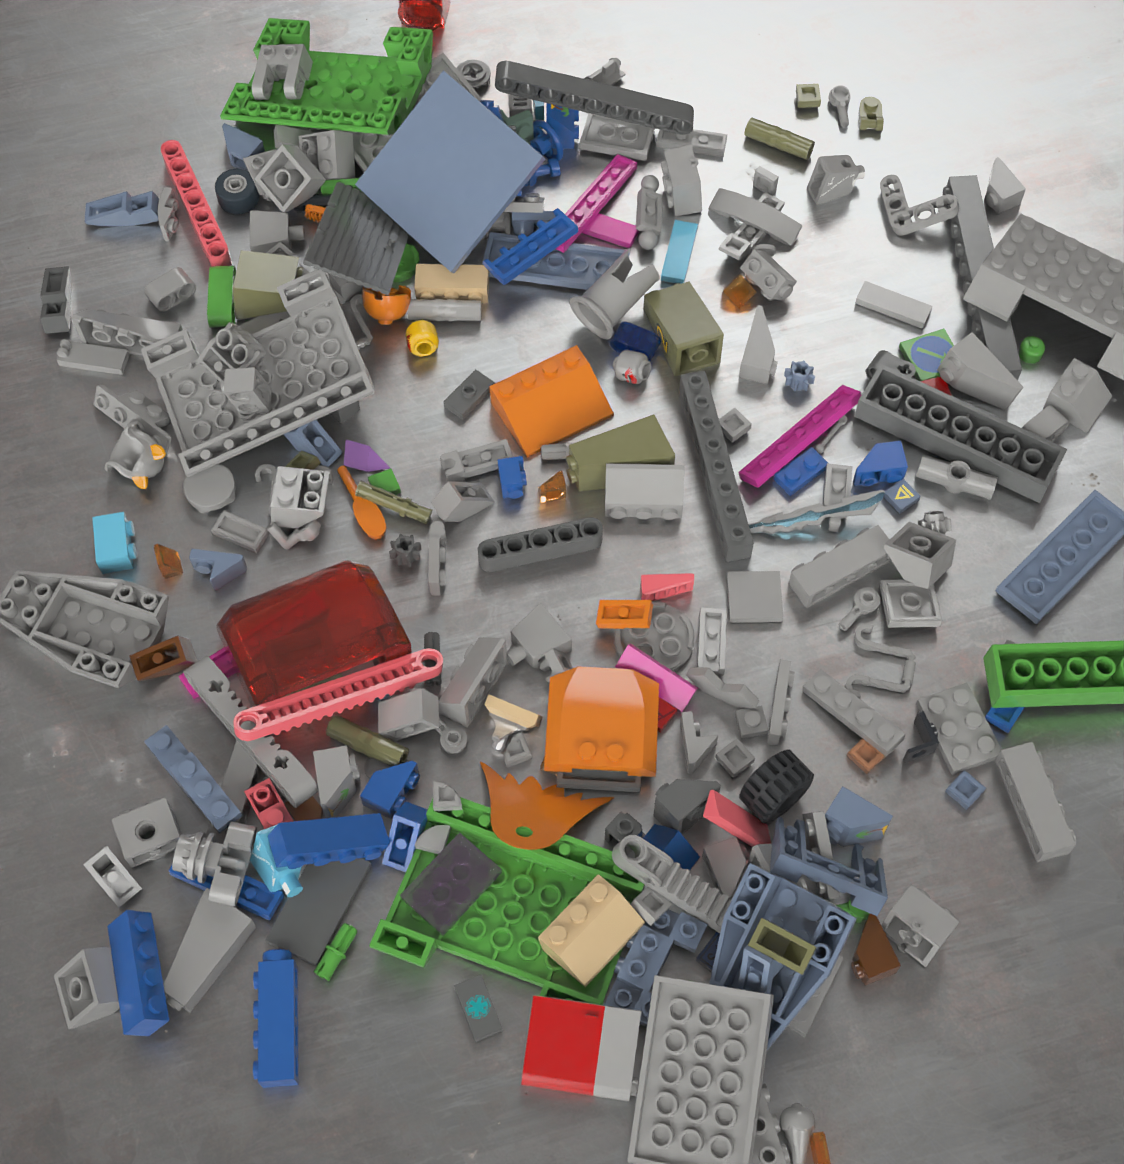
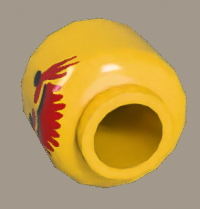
M418 320L410 324L406 329V342L412 354L424 357L431 355L438 348L437 330L431 322Z

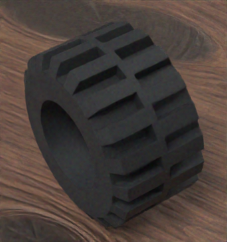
M787 749L769 758L748 778L741 789L739 799L762 823H768L782 816L798 802L811 786L814 774L790 749Z

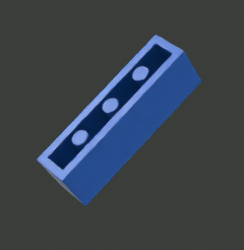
M381 813L278 823L268 835L276 868L288 867V869L300 868L305 864L322 866L331 861L348 863L358 858L373 860L380 857L381 853L390 845Z
M126 910L107 926L123 1034L150 1036L169 1022L152 913Z
M294 959L258 962V971L253 974L254 989H258V1001L253 1003L254 1019H258V1030L253 1032L254 1049H258V1060L253 1062V1077L258 1079V1083L262 1088L299 1085L298 966Z

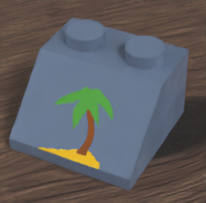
M842 786L825 813L830 843L846 847L856 843L861 844L881 840L893 816Z

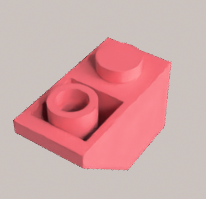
M270 778L244 791L263 829L282 822H294Z

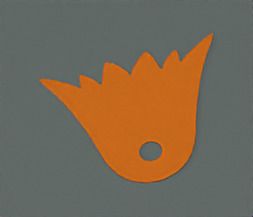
M480 761L489 788L492 829L499 839L516 848L536 850L549 847L556 843L574 824L588 813L614 799V797H597L581 800L583 793H575L565 797L564 788H558L557 784L542 790L541 785L533 776L527 777L521 784H518L517 780L510 773L503 779L491 767ZM522 826L528 827L532 830L533 834L529 837H522L516 833V829Z

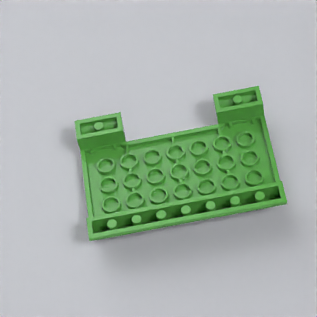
M460 797L462 810L434 811L432 799L426 813L428 822L424 831L438 825H449L451 827L444 853L439 855L420 849L415 850L386 920L380 919L369 947L421 967L426 966L438 948L543 987L540 996L603 1005L614 975V969L620 959L624 946L594 979L584 987L543 951L538 937L598 874L616 888L629 904L644 891L645 884L620 869L612 859V851L565 834L556 843L546 848L536 850L516 848L503 842L494 833L490 820V807ZM522 826L516 829V833L522 837H529L533 834L532 830L528 827Z

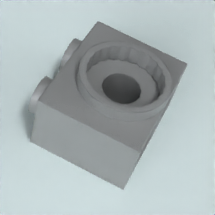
M166 797L152 799L145 806L135 810H124L117 817L111 819L124 858L131 868L150 860L160 859L167 853L174 851L181 835L172 807ZM155 831L153 837L143 839L147 832Z

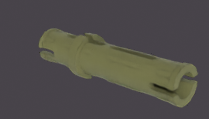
M362 480L359 482L355 492V496L400 513L399 516L405 518L407 516L426 525L433 509L412 502V499L409 497L406 499Z

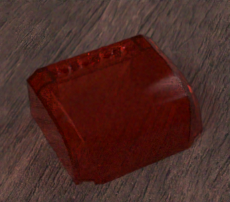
M351 560L341 561L230 605L216 624L219 637L251 707L276 700L377 657L382 664L412 653L411 642L375 573L368 565Z

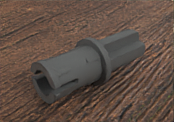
M428 632L424 634V649L430 648L440 652L439 633ZM431 659L423 661L426 667H434L437 664ZM441 673L435 678L424 681L425 685L434 686V681L437 686L441 685Z

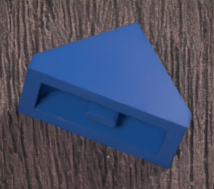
M654 824L643 838L670 856L674 863H679L682 869L691 870L700 859L699 854L678 830Z

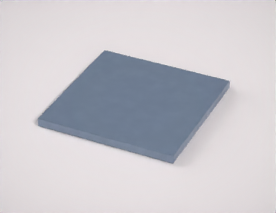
M443 70L355 185L454 274L546 158Z

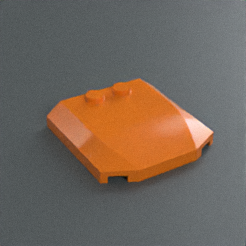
M577 666L550 677L544 771L572 772V769L626 771L628 776L656 777L659 683L633 669Z

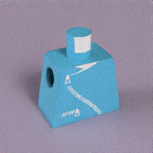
M276 825L258 831L250 858L252 865L270 892L283 889L287 897L296 896L303 890L298 880L302 867L296 869H288V867L276 868L268 840L269 833Z

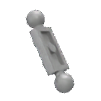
M654 175L645 176L641 181V189L637 192L636 229L642 231L639 236V244L646 250L653 249L657 245V236L661 233L662 195L656 193L659 188V180Z

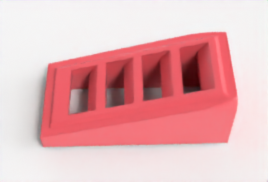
M694 574L641 575V600L656 601L692 591Z

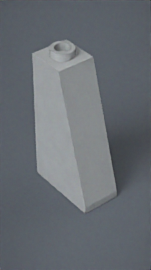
M208 888L205 889L163 984L165 994L168 997L166 1002L177 1011L184 1008L191 1013L257 928L251 918L234 906L209 901L210 889Z

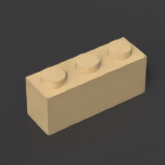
M416 264L414 285L416 299L481 300V303H488L489 271L484 265H461L453 274L442 264Z

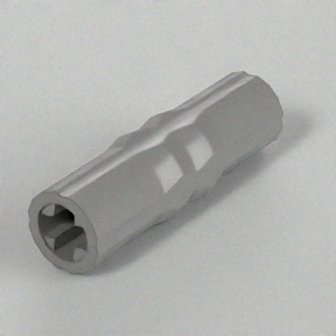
M411 299L408 308V320L481 321L482 316L481 300Z

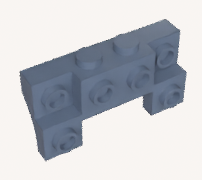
M669 909L651 926L645 921L639 932H636L628 941L626 947L630 948L626 958L621 956L614 969V973L618 974L617 979L604 1005L641 1011L640 1025L647 1027L654 976L660 975L673 948V944L695 953L708 924L683 912L678 914Z

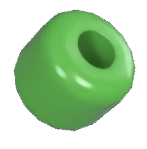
M1027 337L1021 342L1018 350L1019 357L1026 363H1037L1042 359L1045 344L1038 337Z

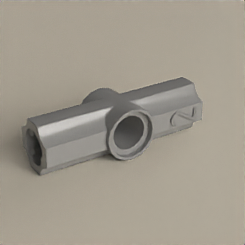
M926 455L922 456L916 475L918 478L943 485L951 493L964 491L987 499L992 498L998 477L970 469L968 464L963 461L949 463Z

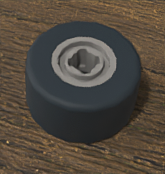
M239 168L229 169L223 172L215 182L218 203L226 212L236 215L245 214L258 204L259 193L247 170Z

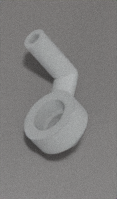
M315 519L299 528H295L294 533L288 537L275 522L269 524L266 529L284 549H290L299 541H312L320 533L319 528L321 524Z

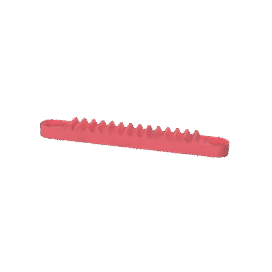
M423 649L243 710L235 716L233 721L235 735L244 741H252L273 733L279 735L282 730L288 732L293 726L299 728L305 722L311 724L313 719L320 721L325 715L331 717L336 711L340 714L345 708L351 710L357 704L363 706L365 701L372 703L377 697L383 699L386 694L392 696L397 690L403 692L406 687L412 689L417 683L435 678L442 672V654L435 649ZM431 659L437 664L434 667H426L422 662ZM245 721H252L256 724L251 730H244L240 727Z

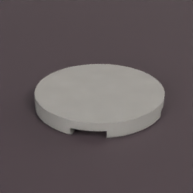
M652 601L653 609L650 628L615 629L614 643L616 652L620 658L626 647L631 643L671 671L676 672L688 662L692 655L695 641L693 626L684 613L666 605L665 602Z

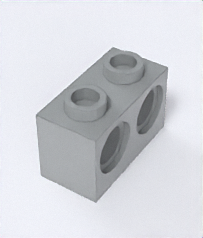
M255 367L225 369V379L221 381L222 392L241 414L270 412L272 389Z

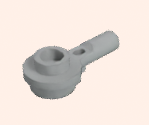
M836 85L830 90L828 99L832 105L837 107L840 126L847 127L849 125L846 105L851 100V94L846 86Z
M865 587L856 592L853 608L838 624L842 630L846 631L860 615L874 612L879 607L880 596L876 590Z
M439 718V727L435 728V730L441 735L440 743L442 748L446 752L453 754L464 750L468 741L465 731L459 727H448Z

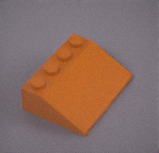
M577 345L490 386L491 404L526 458L540 452L542 445L557 444L614 416L589 362Z

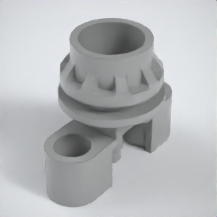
M231 821L224 844L216 843L215 833H210L207 838L206 833L201 831L191 835L182 833L177 842L173 857V871L182 872L190 880H194L198 876V883H204L208 875L214 876L210 888L209 901L236 906L252 854L257 827Z

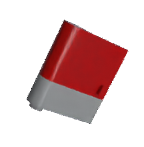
M533 995L521 1085L629 1102L630 1096L636 1097L638 1078L633 1077L641 1011Z

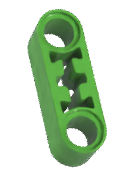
M235 265L210 266L207 320L210 328L226 327L229 322L235 324L236 316L233 284L236 275Z

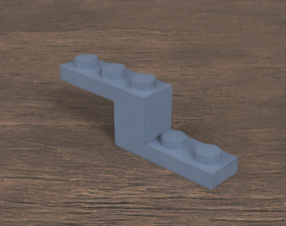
M167 725L144 741L190 801L199 807L219 834L229 827L231 821L236 822L242 817L239 809L192 751L188 752Z

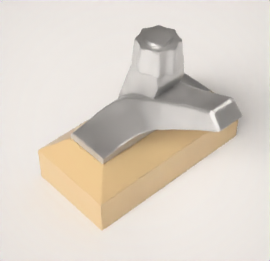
M489 694L485 702V706L490 712L489 715L493 718L496 725L492 735L493 743L491 747L499 751H503L509 735L518 731H529L531 728L539 727L543 716Z

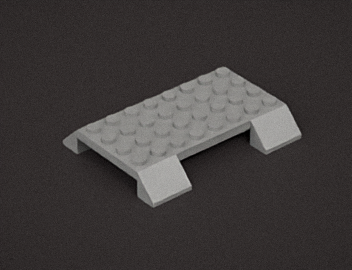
M1020 214L982 263L963 300L1005 321H1008L1016 310L1023 294L1113 338L1097 367L1124 380V263L1029 216Z
M316 269L277 287L284 307L291 317L251 334L266 351V355L261 357L255 368L272 389L270 412L241 414L226 395L223 394L221 382L205 366L197 362L200 353L187 329L141 349L147 369L156 378L182 452L178 455L187 477L375 393L370 374L326 272Z

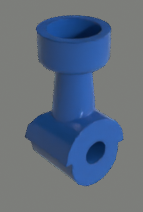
M557 157L548 159L547 164L541 165L525 186L531 187L535 185L537 177L550 174L551 177L560 176L561 172Z

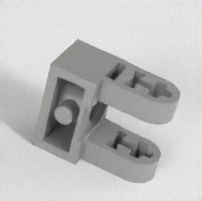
M304 44L261 45L252 82V94L255 100H268L274 81H279V79H285L284 94L288 100L301 99L305 81L309 80L313 64Z

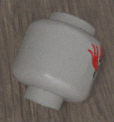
M624 350L619 356L615 357L613 370H615L618 380L638 385L649 377L651 363L643 353Z

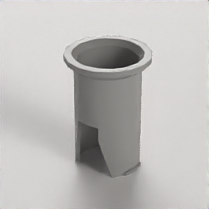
M630 248L625 249L623 254L582 296L575 295L569 301L573 313L580 322L592 333L603 339H610L613 336V326L660 279L659 272L653 264L627 278L633 266L628 256Z

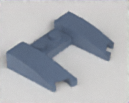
M778 817L772 842L771 873L798 883L803 874L814 882L828 884L838 892L849 893L851 906L875 916L879 915L888 899L883 860L881 858H878L876 862L869 858L864 859L862 857L864 847L856 843L852 850L851 868L806 850L804 821L796 819L794 827L787 826L786 828L784 827L783 818Z

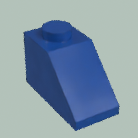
M405 801L393 816L388 837L390 845L385 849L382 864L403 872L407 871L416 850L415 843L423 833L428 822L426 816L428 809Z

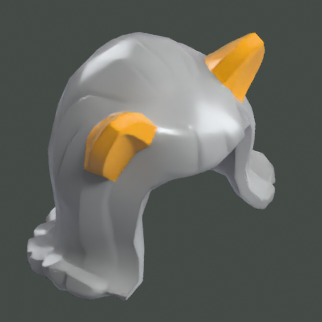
M132 419L121 433L120 439H118L110 456V461L105 463L104 469L109 473L115 468L121 475L132 479L137 487L146 489L148 487V478L156 476L161 471L166 453L164 448L153 437L137 428L138 420Z

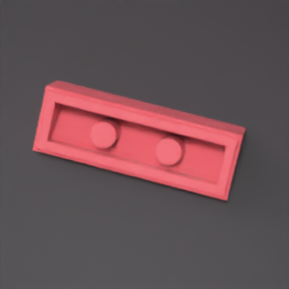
M710 790L703 817L751 847L758 844H771L766 823H762L757 817L715 790Z

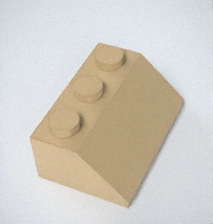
M598 874L541 933L538 939L543 951L586 987L645 922L624 896Z

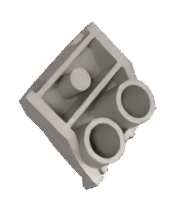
M229 322L224 329L217 333L215 338L209 341L197 362L205 366L221 382L222 379H225V369L255 367L261 357L266 355V351L249 332Z

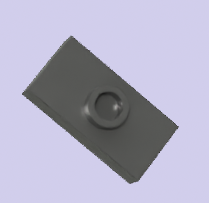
M475 369L443 401L444 407L463 420L490 393V386L495 384V382Z

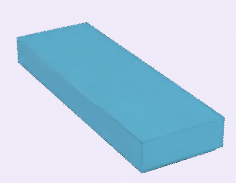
M675 220L661 273V281L676 284L685 283L698 224Z

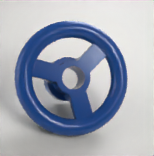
M535 120L533 122L534 139L530 141V145L542 156L544 155L548 159L557 157L558 161L563 158L564 150L559 136L548 123L543 120ZM541 128H543L549 135L545 134ZM553 144H555V146H556V150H557V154H556V155L553 153V149H552Z

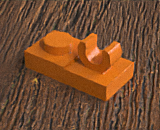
M600 600L596 625L598 628L606 629L650 628L653 603L651 600Z

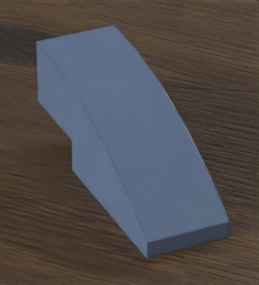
M125 191L86 203L84 222L87 225L116 227L159 221V198L153 191L136 196H131Z

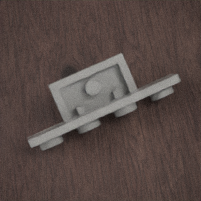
M104 385L97 386L94 406L124 429L132 419H137V428L153 437L164 448L165 456H167L171 436L163 431L161 427L170 424L169 414L138 390L118 397Z

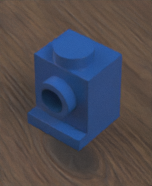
M523 456L497 459L503 498H520L523 496L522 486L527 485Z

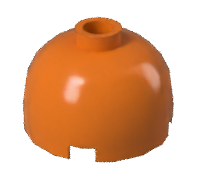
M399 285L398 289L391 287L389 295L372 290V288H362L363 307L368 315L378 320V323L384 325L392 324L394 320L405 316L411 301V290L402 285Z

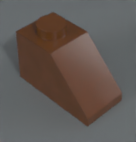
M179 635L129 655L137 681L175 674L198 662L190 639Z
M869 914L852 957L853 962L851 963L854 975L857 979L862 980L864 986L896 974L901 966L878 917L873 914Z

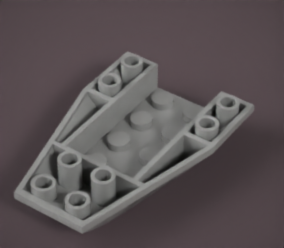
M15 571L0 596V623L69 671L116 688H121L137 679L129 655L156 645L164 632L169 596L121 579Z

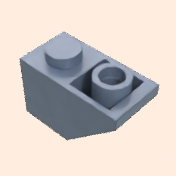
M224 123L222 128L231 166L248 171L243 158L265 152L263 141L257 136L243 132L238 127H232Z

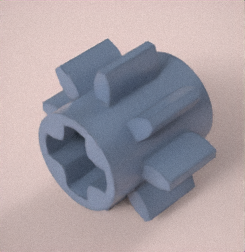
M804 360L792 361L791 369L785 368V385H790L795 392L803 389L807 391L808 385L814 384V367L809 366Z

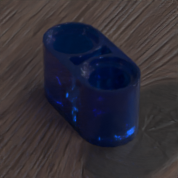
M621 322L612 336L609 345L619 354L624 350L643 353L647 356L648 361L651 362L661 344V339L656 333L629 322Z

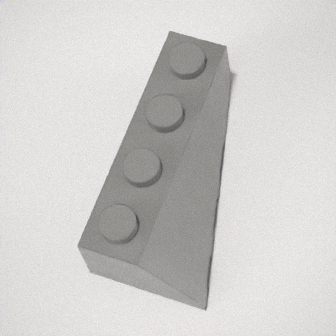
M86 309L72 316V321L82 343L127 349L129 354L143 356L142 348L183 330L181 324L173 321L165 322L149 317L140 318L124 313H109L104 310Z

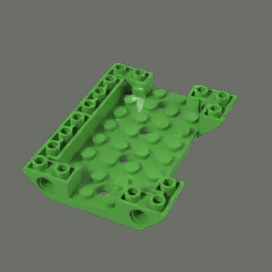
M269 18L253 49L255 56L258 60L261 45L304 44L313 64L309 80L305 81L301 99L288 100L284 94L285 79H279V81H274L268 100H255L252 94L253 74L249 84L236 83L220 118L233 121L394 135L413 110L432 67L433 31L431 29L390 27L383 41L388 57L309 51V21Z

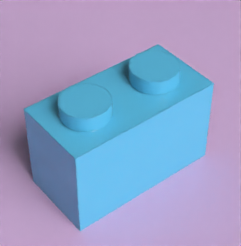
M124 512L92 517L96 563L101 573L107 574L134 569L133 559L137 558L134 543H131V536H135L133 522L127 520Z

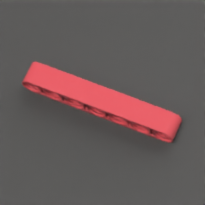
M176 140L164 142L161 145V153L165 166L210 266H231L232 261L228 246L181 144Z

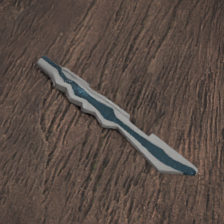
M878 490L841 498L842 503L823 506L821 503L797 509L788 514L781 512L762 518L758 522L750 523L749 528L751 534L758 532L774 534L778 531L790 532L796 528L801 530L807 524L820 526L827 517L871 515L884 497L885 491Z

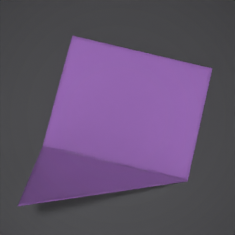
M346 440L344 466L366 472L390 469L370 446Z

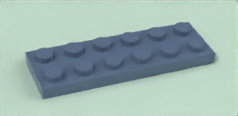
M490 232L483 261L485 259H489L491 262L502 256L499 249L503 246L510 250L520 243L518 236ZM572 243L564 253L554 249L513 280L588 290L623 254L624 250ZM489 272V277H495L492 273Z
M1094 490L997 586L995 591L1035 624H1038L1124 537V511L1097 490Z

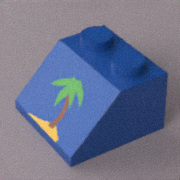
M546 103V123L559 136L563 149H574V139H579V125H574V122H579V111Z

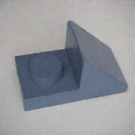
M191 549L189 559L194 570L204 574L211 573L210 581L215 591L247 570L243 555Z
M747 945L743 952L738 989L770 994L773 977L784 965Z

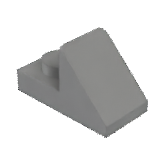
M681 712V733L687 773L690 774L695 772L715 748L718 735L700 736L699 721H694L693 712Z
M106 845L82 863L118 907L122 906L142 889Z

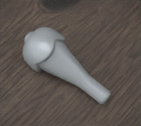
M794 1103L791 1107H787L782 1111L780 1128L785 1133L793 1164H805L811 1132L815 1129V1118L810 1109L803 1107L800 1103Z

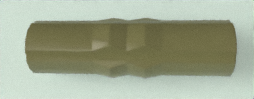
M753 117L747 122L744 135L806 160L810 158L815 146L813 140Z
M335 715L327 726L326 735L391 767L405 763L408 758V748L339 715Z

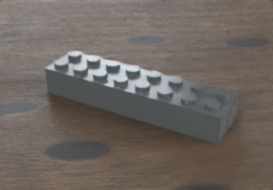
M883 364L879 365L861 395L854 416L948 461H963L972 470L998 477V484L1038 503L1041 502L1067 451L1066 448Z

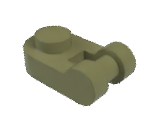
M873 96L863 98L860 101L858 110L859 130L866 131L867 128H872L875 131H883L882 102Z

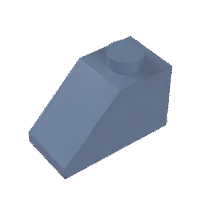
M317 420L284 434L297 451H304L317 456L321 462L319 466L329 467L343 453Z

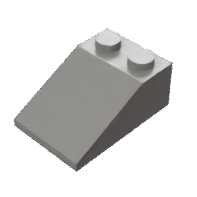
M973 332L950 348L937 369L941 378L954 389L1003 410L1009 408L1024 388Z

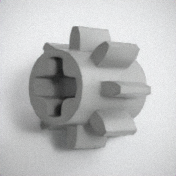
M943 511L925 512L923 520H918V525L945 535L946 531H951V519L944 517Z

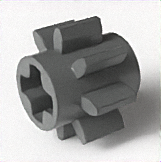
M399 534L396 541H390L392 548L389 551L390 559L396 558L397 566L402 564L411 567L415 560L420 561L419 551L422 550L420 542L414 543L413 535L403 536Z

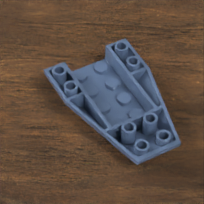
M749 863L723 918L709 984L738 989L744 948L749 944L761 918L771 921L817 947L804 975L784 965L773 977L770 994L774 995L767 1045L768 1050L829 977L857 918L806 889Z

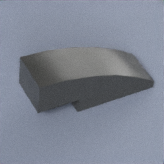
M69 266L45 268L40 294L43 303L40 319L44 332L48 334L70 331Z

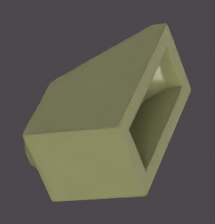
M761 918L748 946L801 975H804L817 949L811 943L764 918Z

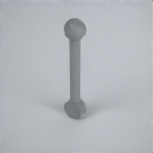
M846 415L841 417L824 440L815 446V450L819 454L824 452V446L840 426L847 423L848 418Z

